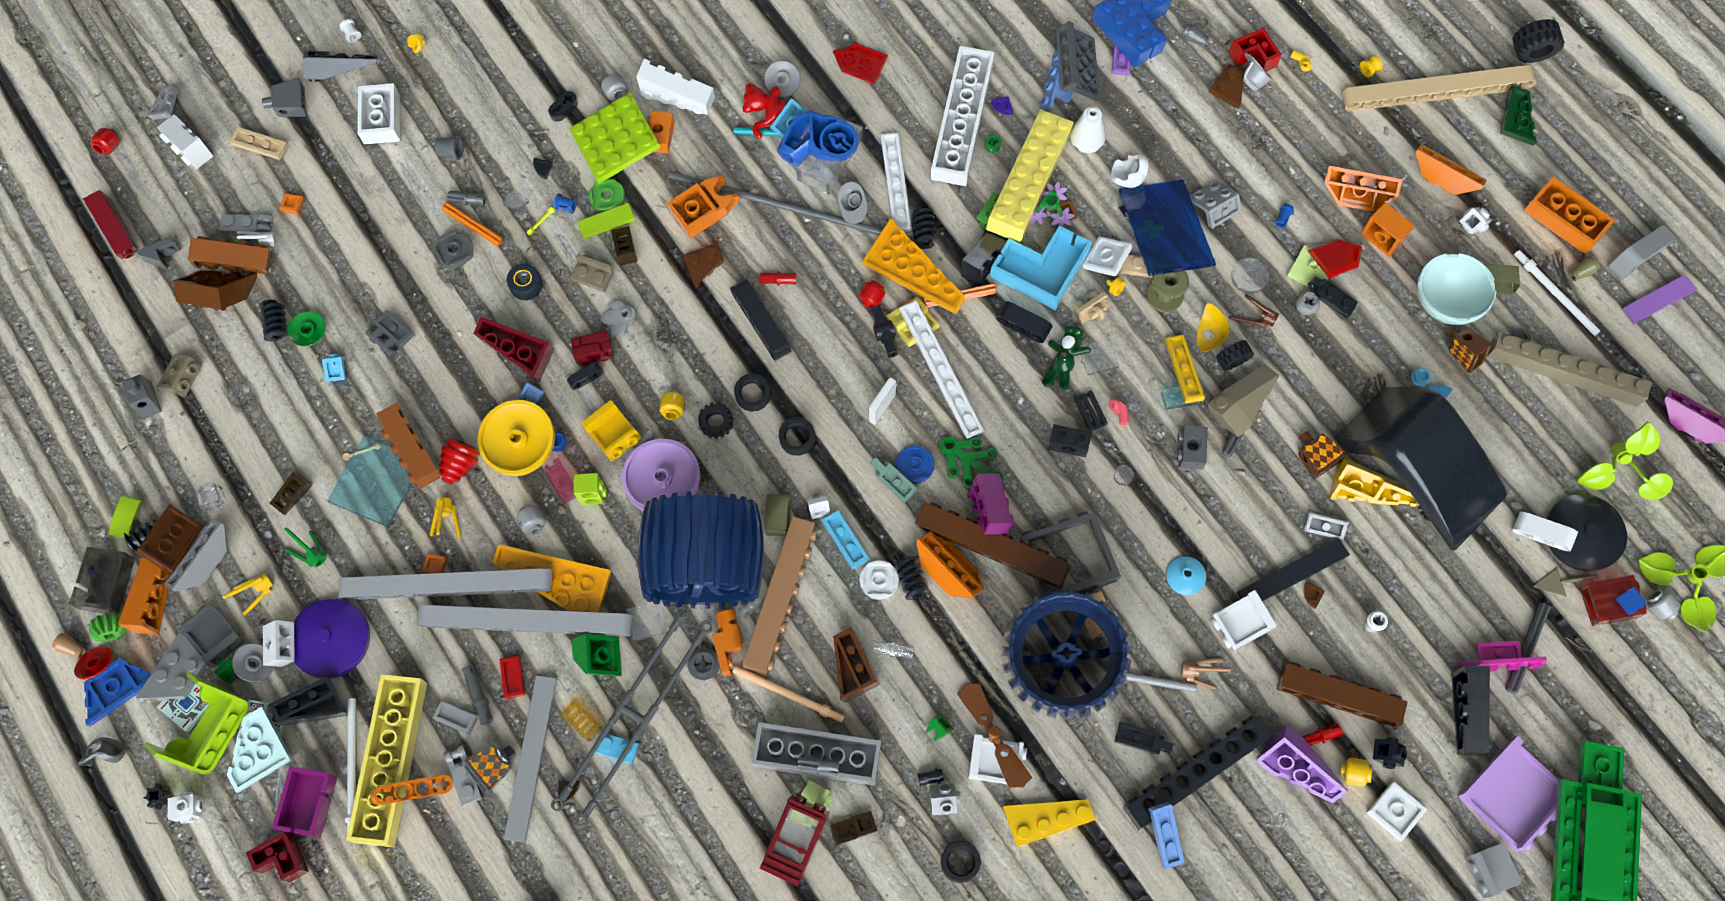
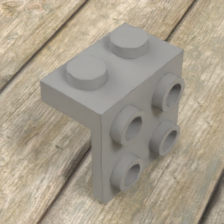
M1498 844L1464 857L1467 867L1476 882L1477 889L1483 898L1500 894V892L1518 886L1522 882L1504 844Z

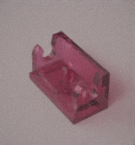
M556 458L553 461V466L549 467L546 465L544 469L548 480L563 505L576 498L574 495V483L559 458Z

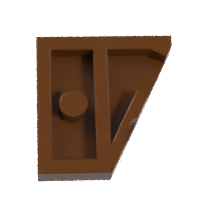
M1228 64L1210 88L1209 93L1239 109L1242 99L1244 72Z
M718 243L683 255L695 288L699 287L700 282L706 276L709 277L714 269L724 262Z

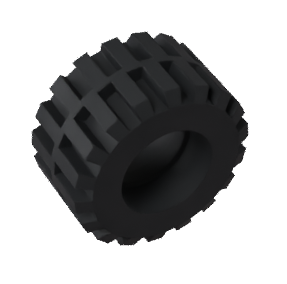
M1542 19L1529 23L1520 28L1512 38L1517 57L1523 63L1546 60L1560 52L1565 44L1559 23L1551 19Z

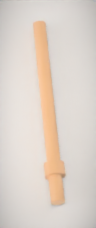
M737 665L733 670V673L819 712L820 716L830 717L840 723H843L845 715L832 710V707L826 704L821 705Z

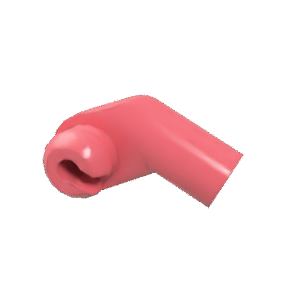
M1110 400L1108 406L1114 413L1119 415L1120 425H1128L1129 415L1127 406L1119 400Z

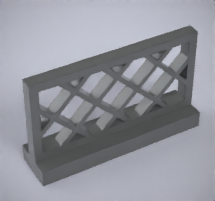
M1068 21L1056 29L1061 91L1067 93L1072 90L1097 101L1100 99L1095 39L1074 29V23ZM1084 40L1089 43V48H1088V46L1086 45V43L1084 42ZM1078 44H1080V46H1081L1082 49L1084 50V53L1082 52V50L1080 49V47L1078 46ZM1080 59L1082 60L1086 68H1084V66L1080 62ZM1081 75L1084 76V78H1085L1086 81L1088 82L1087 84L1085 83V81L1083 80V78L1081 77Z

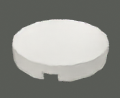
M882 560L868 563L862 569L859 579L863 592L870 598L877 600L887 599L892 596L897 590L899 583L897 570L889 562Z

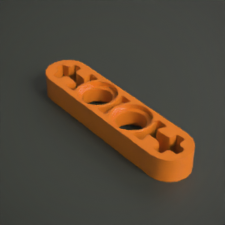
M438 775L375 787L371 791L370 797L374 804L384 805L445 794L452 789L453 781L448 775ZM420 782H424L427 785V791L424 794L418 792L417 787ZM446 782V786L443 788H433L435 783ZM401 785L407 789V794L403 798L397 794V789ZM380 791L383 793L391 791L392 796H386L382 799L377 798V794Z

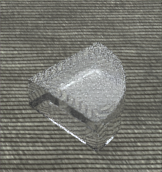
M514 190L503 204L507 208L518 209L526 206L529 203V199Z

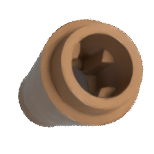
M60 633L52 643L55 651L78 659L86 652V648L69 634Z

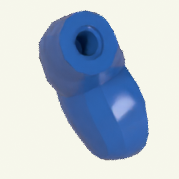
M810 110L795 117L783 136L777 152L783 160L795 167H798L811 155L818 160L839 162L853 156L857 151L859 139L855 129L845 120L837 116L822 115Z

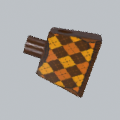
M1453 327L1446 333V336L1452 341L1449 352L1468 373H1471L1484 363L1492 346L1488 341L1470 328L1459 332Z
M1306 431L1298 438L1304 445L1298 455L1313 480H1316L1333 468L1347 455L1343 449L1325 434H1321L1314 439Z

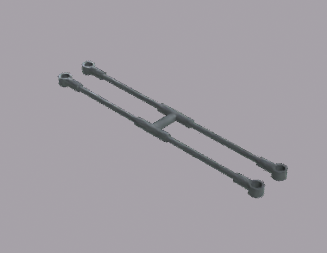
M684 606L677 609V615L669 626L665 637L631 689H628L614 710L607 726L569 784L564 787L558 798L553 799L551 802V808L554 811L560 812L564 809V802L573 790L572 787L622 713L639 722L638 727L632 734V739L592 801L590 800L583 812L576 816L575 822L580 827H585L588 824L589 816L596 807V802L636 740L643 734L659 709V704L695 648L700 645L706 634L710 633L713 629L710 621L704 620L701 622L700 630L692 641V646L645 716L627 706L635 695V690L672 633L677 630L683 620L688 618L689 611ZM685 610L686 614L684 616H680V611ZM705 624L710 625V628L708 630L703 629V626ZM560 801L561 807L556 809L554 805ZM580 817H585L583 824H579Z

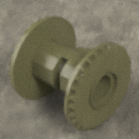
M1164 264L1153 272L1151 284L1147 289V299L1154 309L1162 312H1171L1182 304L1184 293L1189 286V278L1184 269L1178 265Z

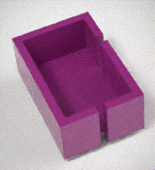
M290 766L272 829L321 839L331 803L328 795H333L337 776L331 773Z

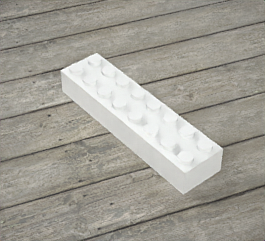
M963 46L959 47L931 167V180L966 186L995 52Z

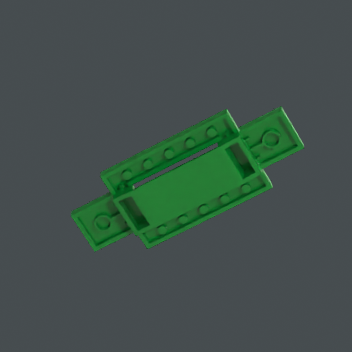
M1580 741L1578 782L1558 779L1551 901H1637L1642 794L1628 792L1623 789L1625 748ZM1581 804L1586 805L1582 884L1581 891H1576Z

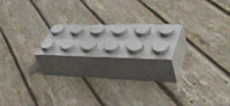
M759 722L751 764L756 768L875 786L881 741ZM818 757H821V759L839 761L838 775L826 772H819L817 774V771L798 769V758L818 759Z

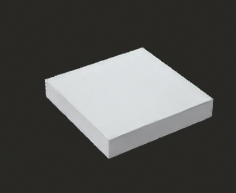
M1099 236L1082 266L1087 270L1116 276L1133 247L1131 243Z
M890 378L887 380L869 406V422L874 425L896 396V381Z
M1392 781L1367 811V814L1399 841H1403L1427 811V808L1396 782Z

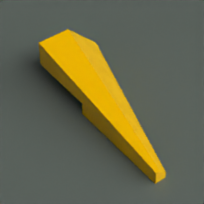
M1345 457L1334 474L1329 498L1332 500L1339 498L1353 502L1354 500L1367 501V503L1398 505L1399 503L1409 504L1413 507L1418 505L1405 485Z

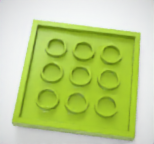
M631 92L569 128L599 184L661 147Z

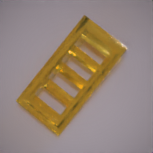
M575 700L560 714L588 743L603 729ZM576 707L578 710L569 718L567 715ZM582 713L583 715L574 723L573 720ZM587 717L589 720L579 728L578 726ZM591 723H593L594 725L586 733H584L583 731Z

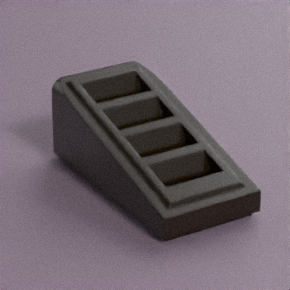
M626 226L611 230L620 266L637 262L630 227Z
M292 472L269 504L283 515H286L313 484L299 473ZM293 488L296 492L294 493L290 489ZM288 494L291 497V499L289 500L284 495ZM280 499L286 503L285 506L279 502Z

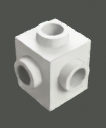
M1471 207L1463 214L1464 217L1459 222L1469 234H1482L1490 227L1488 224L1492 220L1489 218L1490 213L1483 207Z
M182 792L178 797L168 798L169 820L180 821V823H192L194 819L202 817L204 809L203 800L200 796L194 795L193 792Z

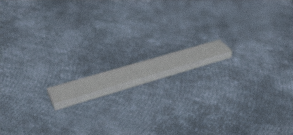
M536 676L504 840L526 843L557 684L556 678Z

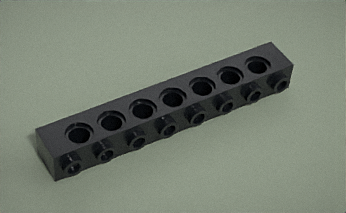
M1252 715L1242 721L1244 726L1239 729L1233 727L1225 733L1227 735L1225 739L1221 741L1218 738L1210 743L1209 746L1211 748L1208 751L1200 750L1192 756L1195 760L1189 764L1187 761H1184L1176 767L1178 770L1176 773L1171 775L1169 772L1161 777L1159 785L1155 787L1151 784L1143 790V796L1137 798L1135 795L1126 802L1128 806L1123 810L1139 831L1152 822L1150 811L1143 807L1144 800L1150 801L1153 807L1165 802L1171 803L1173 807L1272 738L1274 733L1260 715L1255 718ZM1243 732L1250 733L1251 741L1244 739ZM1227 743H1232L1235 746L1234 753L1227 750ZM1210 754H1214L1219 758L1218 764L1211 762ZM1194 766L1201 767L1203 771L1201 776L1194 773ZM1177 777L1185 779V787H1180L1177 784ZM1160 789H1166L1169 792V799L1161 797Z

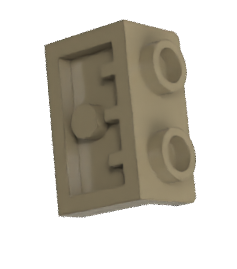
M577 254L578 262L570 276L571 280L605 292L614 275L611 265L603 260H594L589 255Z
M174 354L157 387L162 390L175 392L181 397H186L202 364L190 356Z

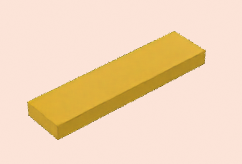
M1184 334L1166 337L1165 344L1185 404L1203 401L1205 396Z

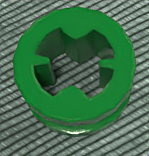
M989 135L984 144L986 151L990 153L999 151L1001 139L996 135ZM994 141V144L996 143V145L992 146L990 142Z

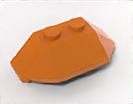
M1423 144L1416 151L1422 177L1426 178L1427 182L1442 187L1447 193L1457 195L1480 190L1487 181V179L1480 177Z
M1328 166L1324 184L1337 205L1374 212L1385 202L1388 204L1399 197L1403 179L1349 168Z
M928 532L916 541L921 567L949 596L973 598L984 590L985 587L982 584L979 570L952 542L935 536L932 532Z

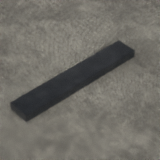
M1340 538L1248 585L1239 590L1237 594L1240 599H1243L1255 590L1263 602L1349 557L1350 554Z

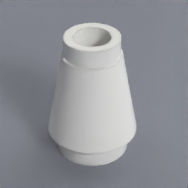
M1379 611L1371 612L1365 623L1366 630L1368 632L1384 630L1388 624L1387 617Z

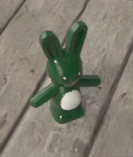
M1066 326L1061 345L1054 340L1048 342V346L1058 352V354L1054 357L1053 367L1042 380L1044 387L1051 386L1060 374L1059 386L1061 390L1069 388L1070 372L1075 365L1074 356L1091 352L1089 346L1080 347L1085 338V333L1081 328Z

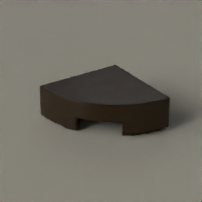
M570 781L558 782V796ZM580 781L575 782L572 787L573 790L565 802L569 801L578 792Z

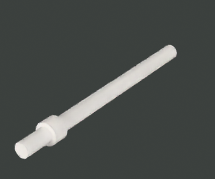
M1520 250L1514 254L1524 265L1523 268L1527 272H1531L1594 336L1600 332L1536 267L1537 264L1532 259L1529 260Z

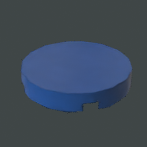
M909 446L904 448L897 457L896 468L913 484H919L931 477L934 471V459L932 454L923 449V447Z

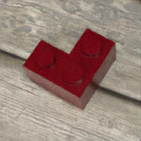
M283 832L246 852L253 872L263 874L276 867L280 879L291 882L309 872L294 834Z

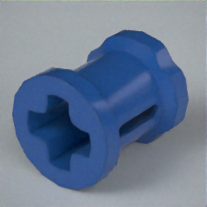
M558 193L554 200V209H563L570 214L575 212L577 199L563 197L562 194Z

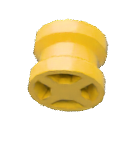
M1372 55L1368 60L1360 63L1362 74L1368 78L1373 76L1374 72H1379L1383 69L1382 61L1376 55Z

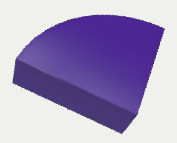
M1009 96L991 100V105L997 112L1004 115H1013Z

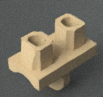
M1093 291L1088 295L1089 302L1085 304L1079 300L1074 304V311L1078 315V321L1081 324L1097 318L1099 321L1104 319V312L1109 307L1106 300L1107 294L1105 292L1099 294Z

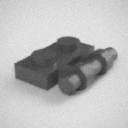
M388 310L374 322L377 327L375 331L368 329L365 332L369 340L373 344H377L380 350L390 357L396 355V351L393 349L395 344L402 348L414 337V334ZM384 334L389 338L386 342L381 339V336Z

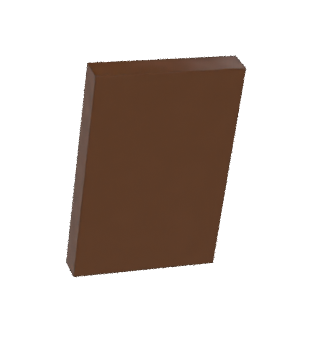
M169 504L135 553L171 574L204 526Z

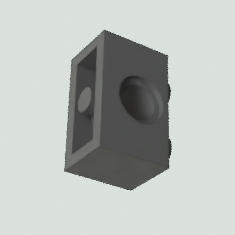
M1184 425L1182 431L1178 432V443H1181V447L1177 451V461H1180V468L1204 469L1207 463L1208 427ZM1188 444L1194 445L1196 450L1189 449Z

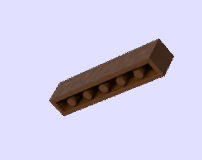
M1295 662L1286 663L1282 667L1277 686L1279 691L1394 728L1403 725L1408 703L1399 695H1387L1381 693L1380 689L1373 687L1368 689L1355 681L1346 682L1336 675L1327 676L1321 674V671L1310 668L1308 670Z

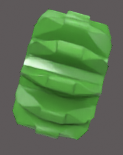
M104 613V615H97L96 618L91 619L89 624L91 638L97 642L101 641L104 643L106 641L111 642L114 639L118 640L119 637L124 636L126 628L118 625L121 614Z

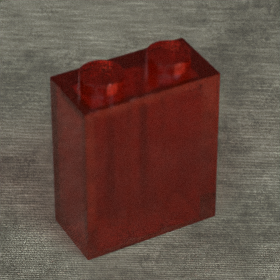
M1634 575L1590 582L1579 588L1592 626L1636 619L1647 614V606L1645 605L1629 616L1616 601V598L1633 587L1640 594V585L1635 580Z

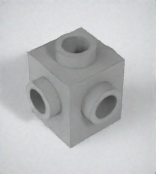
M954 783L929 786L932 815L957 813V805L961 804L960 792L955 791Z

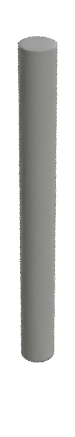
M1124 672L1127 676V681L1196 692L1197 684Z

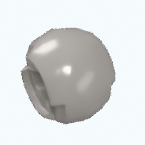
M1303 292L1296 299V308L1303 315H1312L1320 307V300L1315 293Z

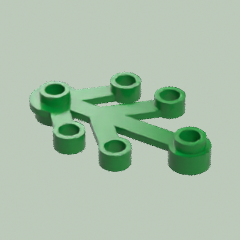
M945 437L941 440L939 447L941 452L947 455V475L949 478L955 479L959 475V469L955 465V456L961 459L964 476L963 487L966 490H970L971 486H967L965 482L971 481L972 484L974 482L970 466L980 474H1000L1001 481L1004 480V475L1001 471H990L976 461L979 459L994 461L997 458L996 449L989 448L985 451L965 453L961 450L962 448L980 449L982 440L979 437H973L969 440L957 441L953 437ZM978 441L979 445L975 446L973 442ZM950 444L952 449H947L945 446ZM993 452L995 456L990 457L988 453ZM955 470L957 473L952 475L949 471Z

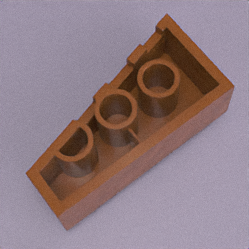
M197 236V238H191L188 260L194 268L201 269L203 265L211 270H217L218 267H222L228 271H238V268H242L241 271L247 273L269 274L272 253L267 246L261 244L248 246L245 242H236L234 244L228 243L224 239L212 241L207 237Z
M395 403L376 413L383 428L380 432L385 441L389 440L391 442L389 447L394 456L398 454L401 458L398 462L402 469L409 471L407 476L412 485L416 483L418 488L421 489L440 479L437 468L425 448L422 449L423 446L418 436L414 433L406 416H403L399 404Z

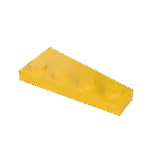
M1088 799L1002 807L1016 847L1096 820Z

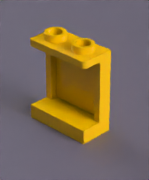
M612 400L608 401L580 423L611 462L619 458L623 452L634 446L642 438Z

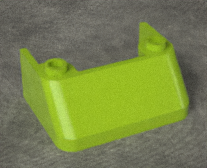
M188 672L186 676L196 685L201 686L199 691L200 698L204 702L209 703L188 740L182 737L171 739L165 749L148 742L144 746L157 758L200 774H208L213 771L243 721V717L247 714L249 705L243 698L222 686Z

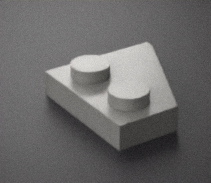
M173 85L164 86L147 116L152 120L170 118L178 89Z

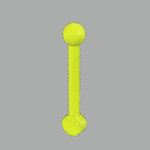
M554 207L548 208V212L527 231L528 235H532L534 230L550 214L555 212Z

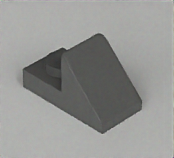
M169 236L137 250L136 253L144 262L168 269L164 257L171 256L181 249L179 244Z

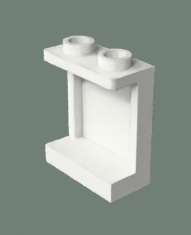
M1255 590L1227 608L1212 614L1214 618L1211 620L1217 631H1222L1224 644L1227 648L1231 647L1233 651L1276 628V623Z
M974 735L968 778L1007 784L995 757L996 747L989 741V738H983V735ZM1002 741L1003 744L1009 745L1014 750L1021 762L1026 760L1027 748H1023L1024 742ZM1006 752L1000 753L1004 757L1008 755Z

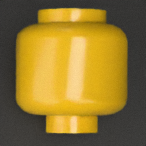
M670 391L661 396L659 411L664 418L676 420L684 414L685 399L681 394L676 391Z
M1348 758L1346 764L1342 763L1341 776H1345L1347 784L1366 786L1367 782L1371 783L1372 766H1369L1367 760Z

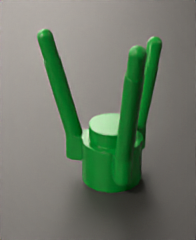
M284 528L307 551L305 554L307 558L289 548H285L284 550L287 553L307 563L310 567H319L326 561L327 556L325 554L327 551L321 546L313 531L310 530L309 534L317 548H309L289 528Z

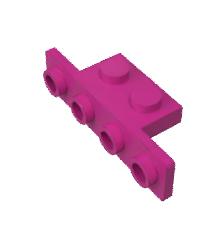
M1519 641L1477 643L1478 661L1460 662L1458 669L1465 665L1490 666V672L1506 667L1507 670H1518L1523 666H1528L1529 669H1538L1546 663L1547 659L1546 657L1522 658Z

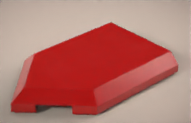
M857 43L841 50H833L841 72L871 84L876 83L888 58L887 54Z
M1335 239L1309 249L1308 253L1330 279L1358 268L1362 247Z

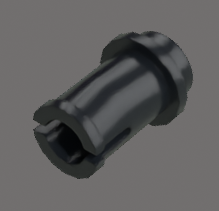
M937 767L932 771L917 773L918 779L927 778L919 780L920 786L937 782L940 784L941 781H944L942 769H937Z

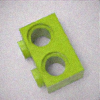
M598 473L574 475V495L580 505L604 504V497H607V487L604 486L603 479H600Z

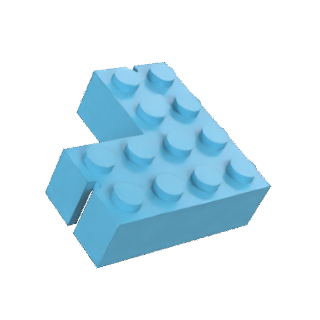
M1061 226L1056 230L1043 254L1009 238L1001 250V254L998 255L991 267L990 277L1056 311L1088 256L1092 242L1077 235L1074 246L1071 245L1074 233Z

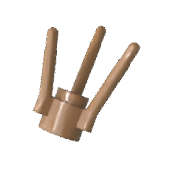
M1222 658L1187 660V662H1182L1181 677H1185L1186 682H1193L1216 690V686L1194 677L1199 676V671L1230 672L1231 668L1199 666V664L1222 662Z

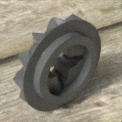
M701 648L692 653L688 659L687 666L690 674L695 679L705 681L714 677L719 671L720 664L714 651ZM703 657L706 663H710L709 666H706L705 672L700 666H695L702 663Z

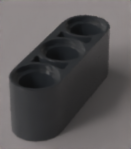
M1008 301L1004 303L996 316V320L1000 324L1038 343H1044L1053 328V325L1046 319Z

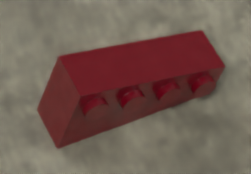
M480 317L473 332L480 341L538 382H540L555 349L547 341Z

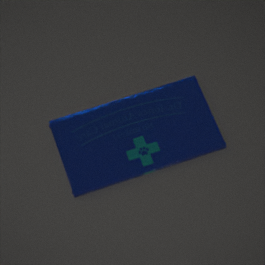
M1184 180L1119 189V194L1148 276L1216 266L1215 259Z

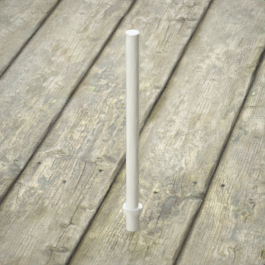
M355 698L347 699V818H345L347 834L356 796Z

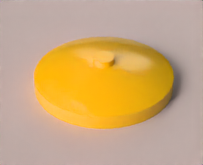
M525 400L507 401L496 406L483 419L478 431V449L483 460L495 471L508 476L526 475L538 469L549 458L555 443V429L548 414L538 405Z

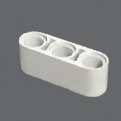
M1519 512L1512 529L1516 534L1564 551H1571L1578 534L1576 530L1526 512Z

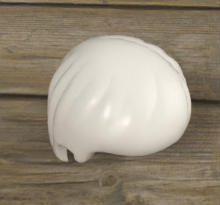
M1143 154L1128 155V159L1124 161L1116 160L1110 175L1113 182L1127 188L1141 185L1149 171L1148 159Z

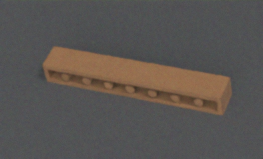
M792 517L743 662L744 669L767 676L768 672H772L775 660L773 657L775 652L780 650L782 641L779 639L781 633H785L788 622H786L788 614L791 615L794 603L791 602L793 596L798 595L800 589L798 581L800 577H804L806 571L804 563L806 559L809 560L812 548H810L811 542L817 538L818 530H816L814 522Z

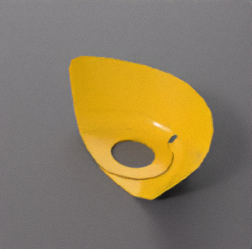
M1211 303L1206 304L1198 326L1197 344L1201 352L1215 349L1227 339L1229 334V323L1225 315ZM1204 330H1212L1214 337L1211 340L1204 339L1202 336Z

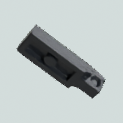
M1314 276L1307 284L1315 290L1314 293L1320 301L1345 318L1350 317L1358 304V301L1325 279L1322 280Z
M1119 722L1114 743L1158 755L1160 751L1171 753L1173 749V743L1163 741L1164 736L1160 735V733Z

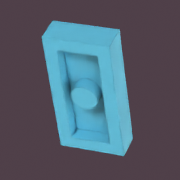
M607 734L595 753L618 760L630 741ZM634 743L623 762L633 765L639 748L638 743Z

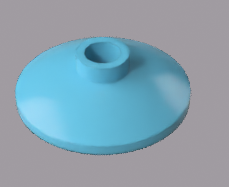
M1183 556L1174 559L1169 564L1166 571V579L1169 586L1175 592L1182 595H1193L1203 588L1206 582V572L1198 560ZM1184 571H1189L1191 576H1185Z

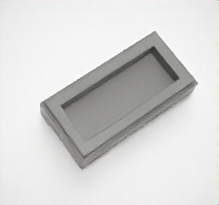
M443 700L440 701L432 719L468 735L471 734L479 718L477 715Z

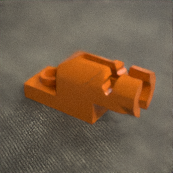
M734 609L716 614L717 630L719 633L712 634L723 677L731 675L730 669L733 668L731 657H727V655L740 652L743 647L739 625L733 624L737 622Z

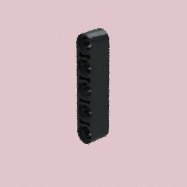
M745 279L730 287L733 297L773 360L776 361L791 353L788 342L749 281Z

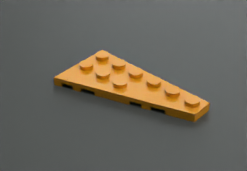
M890 218L861 262L862 265L957 314L966 300L963 293L946 278L943 272L932 263L928 256Z
M499 544L497 545L492 562L502 570L552 569V590L538 593L565 610L573 612L600 613L612 573L608 569Z

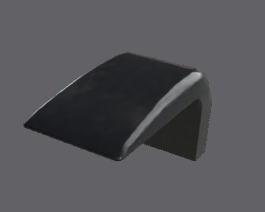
M1422 386L1384 387L1334 437L1346 453L1374 456L1391 466L1452 551L1457 550L1507 497V490L1500 476L1456 409L1442 395Z

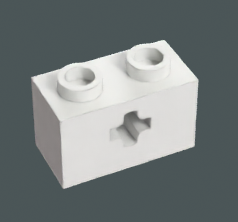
M275 620L264 625L263 665L282 667L294 662V622Z

